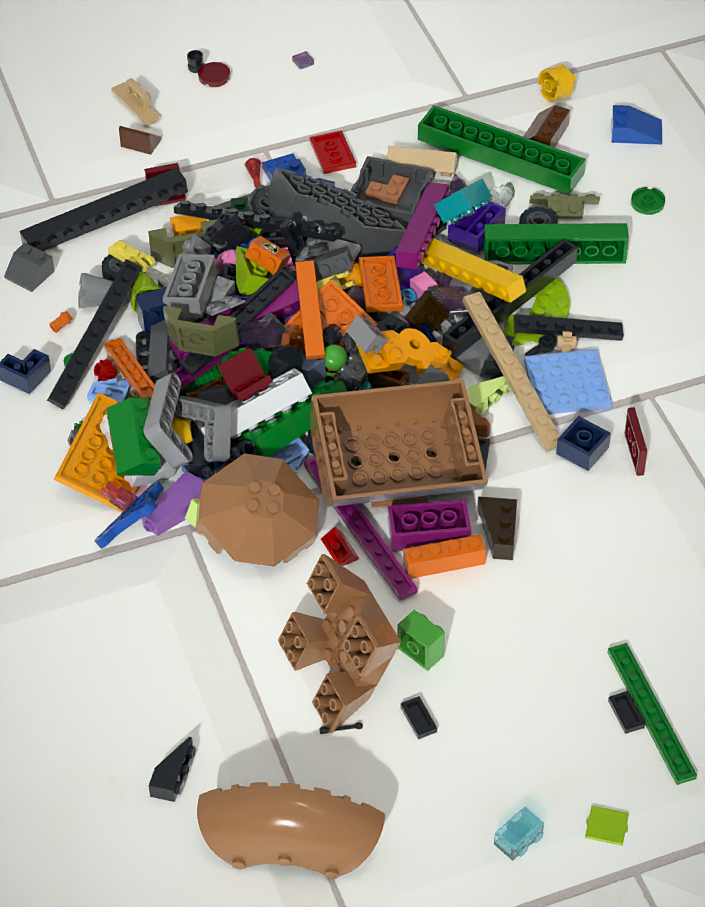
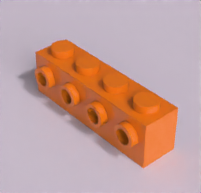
M481 534L403 549V565L411 579L484 565L486 560V548Z

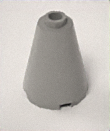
M81 273L78 307L83 309L100 306L113 281L88 273Z

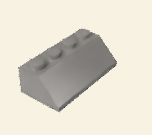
M179 254L163 296V303L169 307L181 308L183 317L202 318L217 275L215 255Z

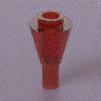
M250 158L244 165L253 179L254 187L257 188L261 185L259 178L261 160Z

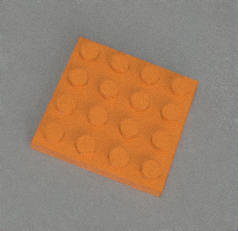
M331 279L317 292L322 333L324 328L332 325L340 327L341 330L338 332L344 337L346 330L357 315L370 319L375 326L378 325ZM301 310L284 325L290 332H303ZM303 336V337H302L301 349H303V351H304L303 353L305 354V346H303V344H304V336ZM342 338V339H341V342L337 343L336 345H340L341 347L344 348L343 338ZM325 367V371L329 373H336L339 371L330 370L327 367Z

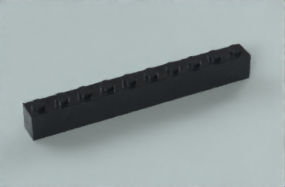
M178 168L172 169L20 230L22 244L25 242L41 251H45L187 193L186 179Z
M563 239L518 274L523 276L526 292L511 303L494 295L485 300L496 322L500 324L574 265L577 260L578 247ZM470 314L466 315L443 334L442 346L452 352L451 356L455 359L482 338Z

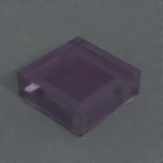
M307 51L292 56V61L299 69L314 65V59Z

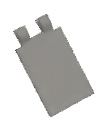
M444 320L441 323L443 329L440 333L434 330L430 334L432 338L430 343L437 342L442 345L443 338L441 335L449 330L452 324ZM483 339L478 340L455 359L464 365V368L480 376L485 360L496 363Z

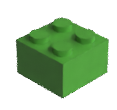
M414 609L397 624V636L401 641L398 649L425 670L429 671L444 657L445 632L439 625L429 621L424 614H420Z

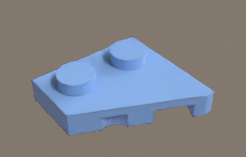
M116 378L107 381H96L92 383L87 399L88 401H94L99 392L121 402L127 399L131 386L127 380L117 381Z
M298 437L270 457L283 459L297 473L308 456L309 449Z

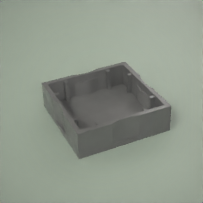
M367 156L360 170L359 178L351 191L358 195V199L364 202L368 200L377 205L378 210L390 214L389 218L393 222L398 221L407 229L428 182L433 183V170ZM393 174L410 178L409 185L398 205L365 197V191L371 181L388 185Z

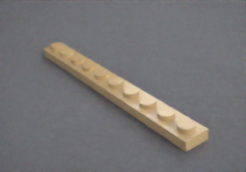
M480 292L464 296L462 301L544 450L556 448L557 439L560 437V434Z

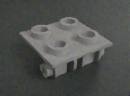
M227 296L222 298L220 303L207 304L204 310V314H206L204 320L244 303L245 300Z

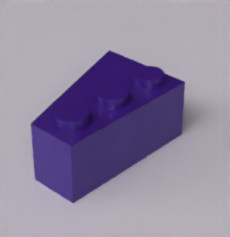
M489 202L475 210L474 214L469 217H462L460 222L456 224L451 223L448 225V241L478 254L484 248L485 224H505L506 208Z

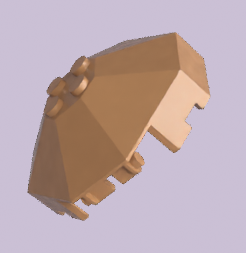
M243 454L201 484L198 494L195 529L200 535L203 534L209 541L208 544L216 554H221L222 549H224L235 562L275 567L281 561L283 563L290 562L302 550L312 546L317 535L319 499L283 459Z

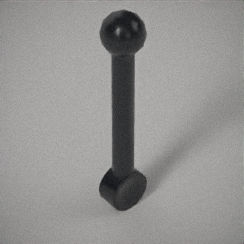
M357 722L353 725L339 726L335 731L355 728L360 730L363 728V724ZM326 726L319 728L320 734H327L330 730Z

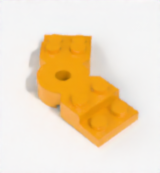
M412 328L404 329L400 334L393 330L381 331L389 341L384 344L377 354L373 353L376 346L369 353H365L356 343L368 373L400 370L404 364L416 366V372L421 376L429 365H432L448 375L450 381L458 380L464 365L450 357L452 353L450 350L437 342L430 343L429 339L422 332Z

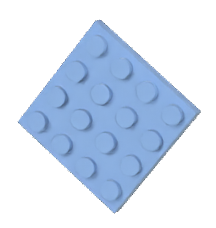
M597 349L524 356L528 379L548 415L611 408L612 403Z

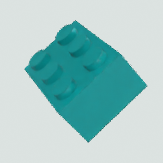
M482 178L439 201L434 206L443 223L449 220L453 223L488 203L487 199L493 196Z

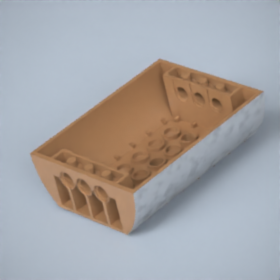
M464 379L312 395L311 437L324 503L327 507L480 490L486 487L488 480ZM433 451L436 453V457H429L426 452ZM396 455L399 460L393 462L389 459V456ZM357 459L361 462V465L354 466L351 461Z

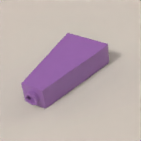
M185 471L155 501L157 508L151 514L142 518L144 529L159 536L185 521L191 500L198 498L201 484L204 481Z

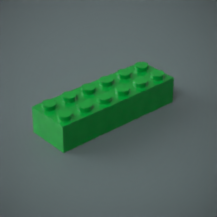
M324 380L315 385L316 388L311 390L312 394L308 395V399L303 402L297 401L293 403L290 409L275 413V417L268 421L262 420L254 429L244 431L243 436L238 441L247 440L252 442L256 447L255 455L272 456L311 429L312 395L348 392L343 381L335 382L331 380L325 382Z

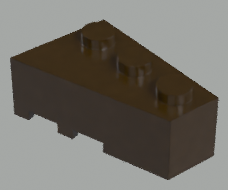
M478 496L477 512L481 518L483 530H485L492 558L513 560L517 499Z

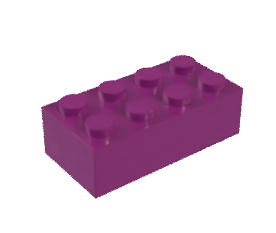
M466 499L388 506V528L392 552L471 536Z

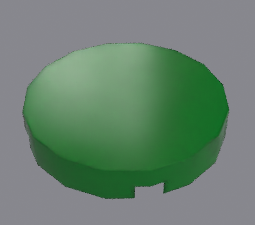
M638 188L632 193L631 206L641 214L653 215L663 210L665 196L656 188Z

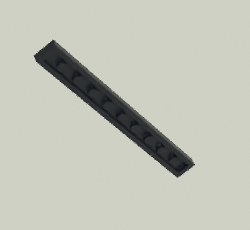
M182 200L174 206L175 214L209 220L218 219L226 211L232 214L236 213L242 219L241 223L246 222V226L259 229H280V226L286 219L284 217H270L268 214L257 215L251 211L240 212L234 208L223 209L221 206H206L205 203L195 204L189 200ZM295 220L303 237L335 242L341 237L342 229H336L334 226H319L318 223L308 224L302 223L301 220Z
M127 259L124 261L47 401L64 409L138 276L141 267Z

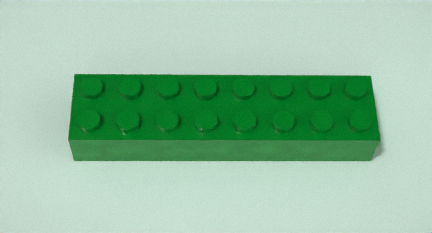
M627 223L485 224L484 260H497L510 265L532 264L560 241L566 239L578 247L575 264H626L629 242Z

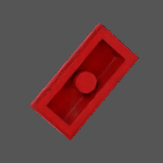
M334 527L321 538L332 558L342 566L359 559L343 532L337 527Z

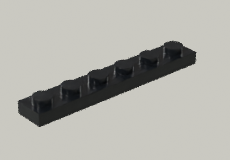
M514 314L513 318L514 333L558 336L562 335L563 331L572 332V336L578 338L622 341L624 337L622 322Z

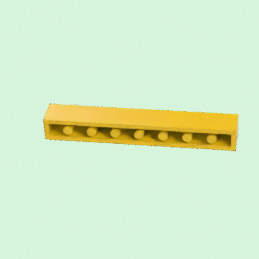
M432 238L431 245H428L427 253H424V259L421 264L510 303L526 292L523 276Z

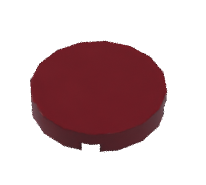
M221 62L206 63L198 70L199 81L201 84H207L209 87L225 85L227 80L231 78L230 68Z

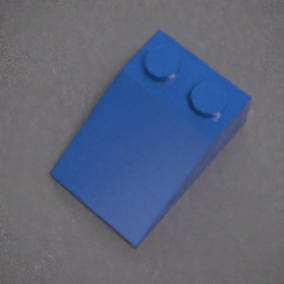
M613 105L611 143L662 145V120L632 106Z

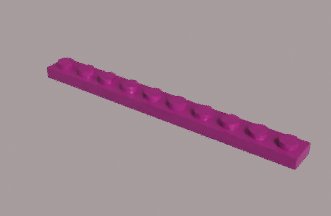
M316 458L304 461V467L322 491ZM357 504L333 506L398 599L402 600L416 594L417 586Z

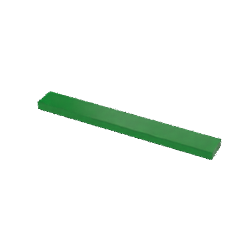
M624 643L608 648L607 653L637 707L676 785L695 780L697 774L628 644Z

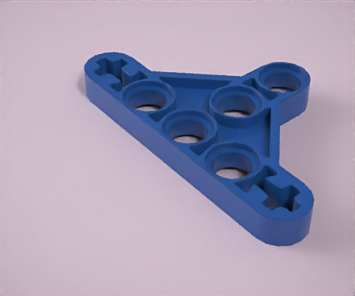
M159 480L151 484L127 507L126 511H123L96 537L94 542L100 549L108 545L117 535L132 524L148 516L157 508L154 502L155 498L165 489Z

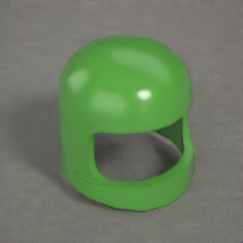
M336 344L324 348L325 358L322 359L325 360V367L330 370L340 371L348 359L345 349ZM325 371V376L335 377L339 374L338 372L329 373Z

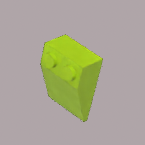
M237 246L236 284L240 294L252 295L274 274L246 258L247 248Z

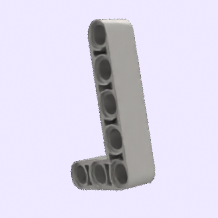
M173 372L157 380L155 383L144 425V434L168 464L176 469L191 462L193 455L189 447L171 427L181 389V381L178 375Z
M179 396L174 415L205 422L204 457L206 461H227L230 456V407L202 399Z

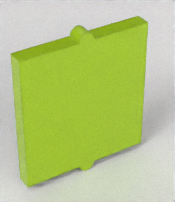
M591 805L589 819H586L587 829L585 838L623 846L625 833L628 832L627 822L629 813Z

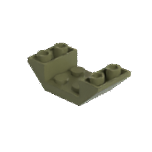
M218 219L201 222V232L168 238L166 228L148 231L151 256L154 257L155 261L174 268L178 255L183 253V243L187 239L190 240L194 235L205 241L202 235Z
M163 307L167 333L180 351L217 356L240 344L235 317L218 315L214 326L184 321L181 308Z

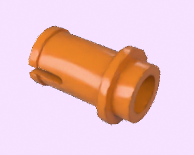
M68 311L61 312L59 317L49 323L52 331L57 333L66 324H70L73 318Z

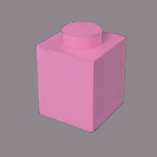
M425 271L410 279V288L415 292L417 298H420L425 291H430L434 297H437L438 284Z

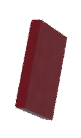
M635 407L627 409L624 434L636 475L643 476L647 447Z

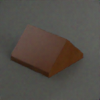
M119 126L120 145L123 148L152 155L162 139L161 136Z

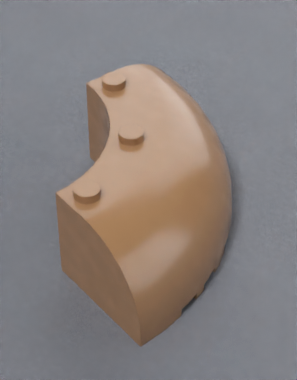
M254 782L250 784V787L235 784L231 785V789L222 791L221 788H217L200 794L197 804L198 824L205 842L219 858L231 864L233 868L240 870L263 864L291 865L321 873L330 879H336L355 870L369 857L381 836L385 813L364 802L361 805L352 802L351 797L346 795L343 797L331 795L330 790L314 787V791L300 789V784L292 783L268 786L267 782Z

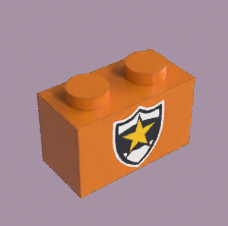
M262 236L251 241L245 254L246 258L272 274H275L280 268L284 269L290 253Z

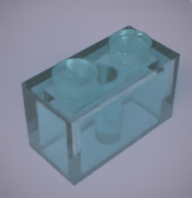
M524 807L494 833V845L513 861L518 856H523L530 845L538 843L544 835V822Z

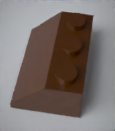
M554 105L539 112L523 137L555 148L569 126L570 109Z

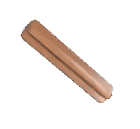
M419 496L371 502V506L377 508L428 503L429 497Z

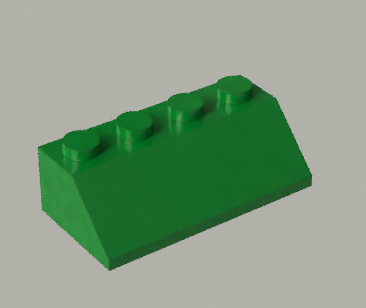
M128 398L106 409L117 476H155L161 464L159 452L144 434V425L150 406L149 398Z

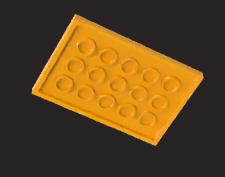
M98 392L54 480L117 511L123 512L126 511L137 487L131 488L124 476H117L113 450L109 448L108 440L100 428V424L106 414V409L119 402Z

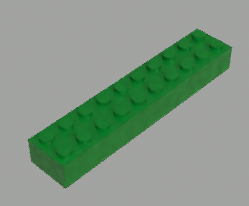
M435 105L431 107L418 124L419 141L450 152H456L466 158L566 194H571L585 173V158Z

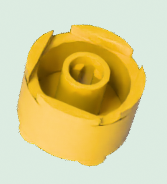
M564 64L540 71L538 85H541L542 90L540 92L547 101H556L572 95L576 77Z

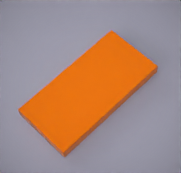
M359 257L358 263L366 312L403 311L395 257Z

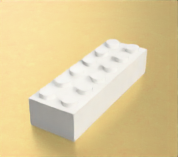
M293 368L273 379V382L269 384V388L253 393V397L244 402L242 400H234L227 404L231 409L230 438L235 439L242 434V431L257 427L258 423L262 420L268 421L275 417V413L290 409L293 403L297 401L303 402L308 399V395L312 394L303 374ZM196 421L197 426L205 436V422Z

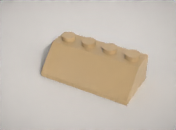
M388 146L387 160L398 164L432 169L433 175L434 172H440V176L447 177L455 174L459 156L456 152Z

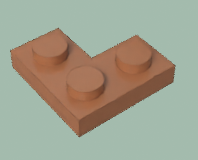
M393 174L388 185L371 181L365 191V197L398 205L409 185L410 178Z

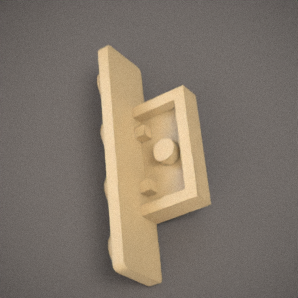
M133 78L126 80V83L123 82L111 88V92L145 125L159 120V115L151 109V96L149 92L145 91Z

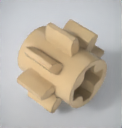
M563 331L562 335L557 336V349H561V352L576 350L577 337L572 336V332Z

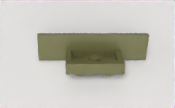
M536 193L530 196L529 204H547V209L554 212L557 218H582V204L598 205L600 196L595 194H587L585 196L569 194L568 196H561V194L557 193L551 194V196H544V194Z

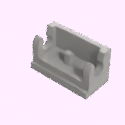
M360 315L356 316L346 330L365 353H369L376 346L373 353L377 354L384 344L389 341L370 319Z

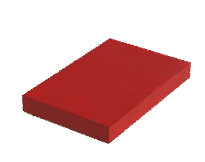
M342 131L310 137V144L324 174L356 167V161Z

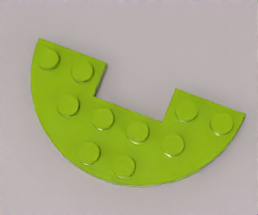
M556 278L533 296L536 299L529 315L568 318L570 309L569 294L563 283ZM514 314L509 316L503 331L505 338L506 336L514 337L512 345H524L525 342L532 341L538 343L539 339L544 336L540 334L514 333Z

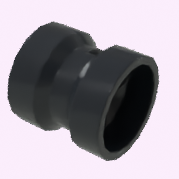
M192 50L187 53L188 70L190 72L198 73L199 68L204 65L203 53L199 50Z

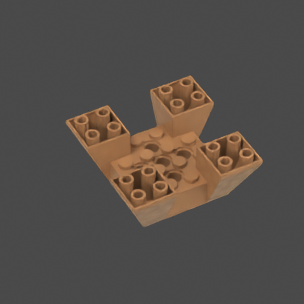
M321 554L306 584L323 613L327 615L325 619L292 612L278 638V642L294 671L323 660L327 661L333 673L326 674L312 703L323 724L330 728L329 733H333L337 727L341 726L370 699L401 641L366 582L326 554Z

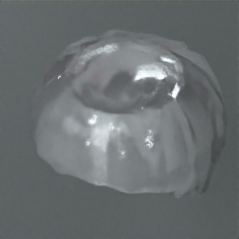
M508 182L500 187H492L490 193L493 197L487 199L488 203L493 202L504 208L509 206L515 196V188L512 183Z

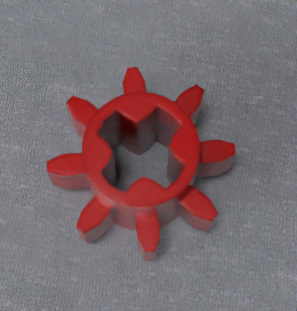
M105 359L96 363L94 375L98 376V381H107L115 378L117 369L116 366L112 365L113 361Z

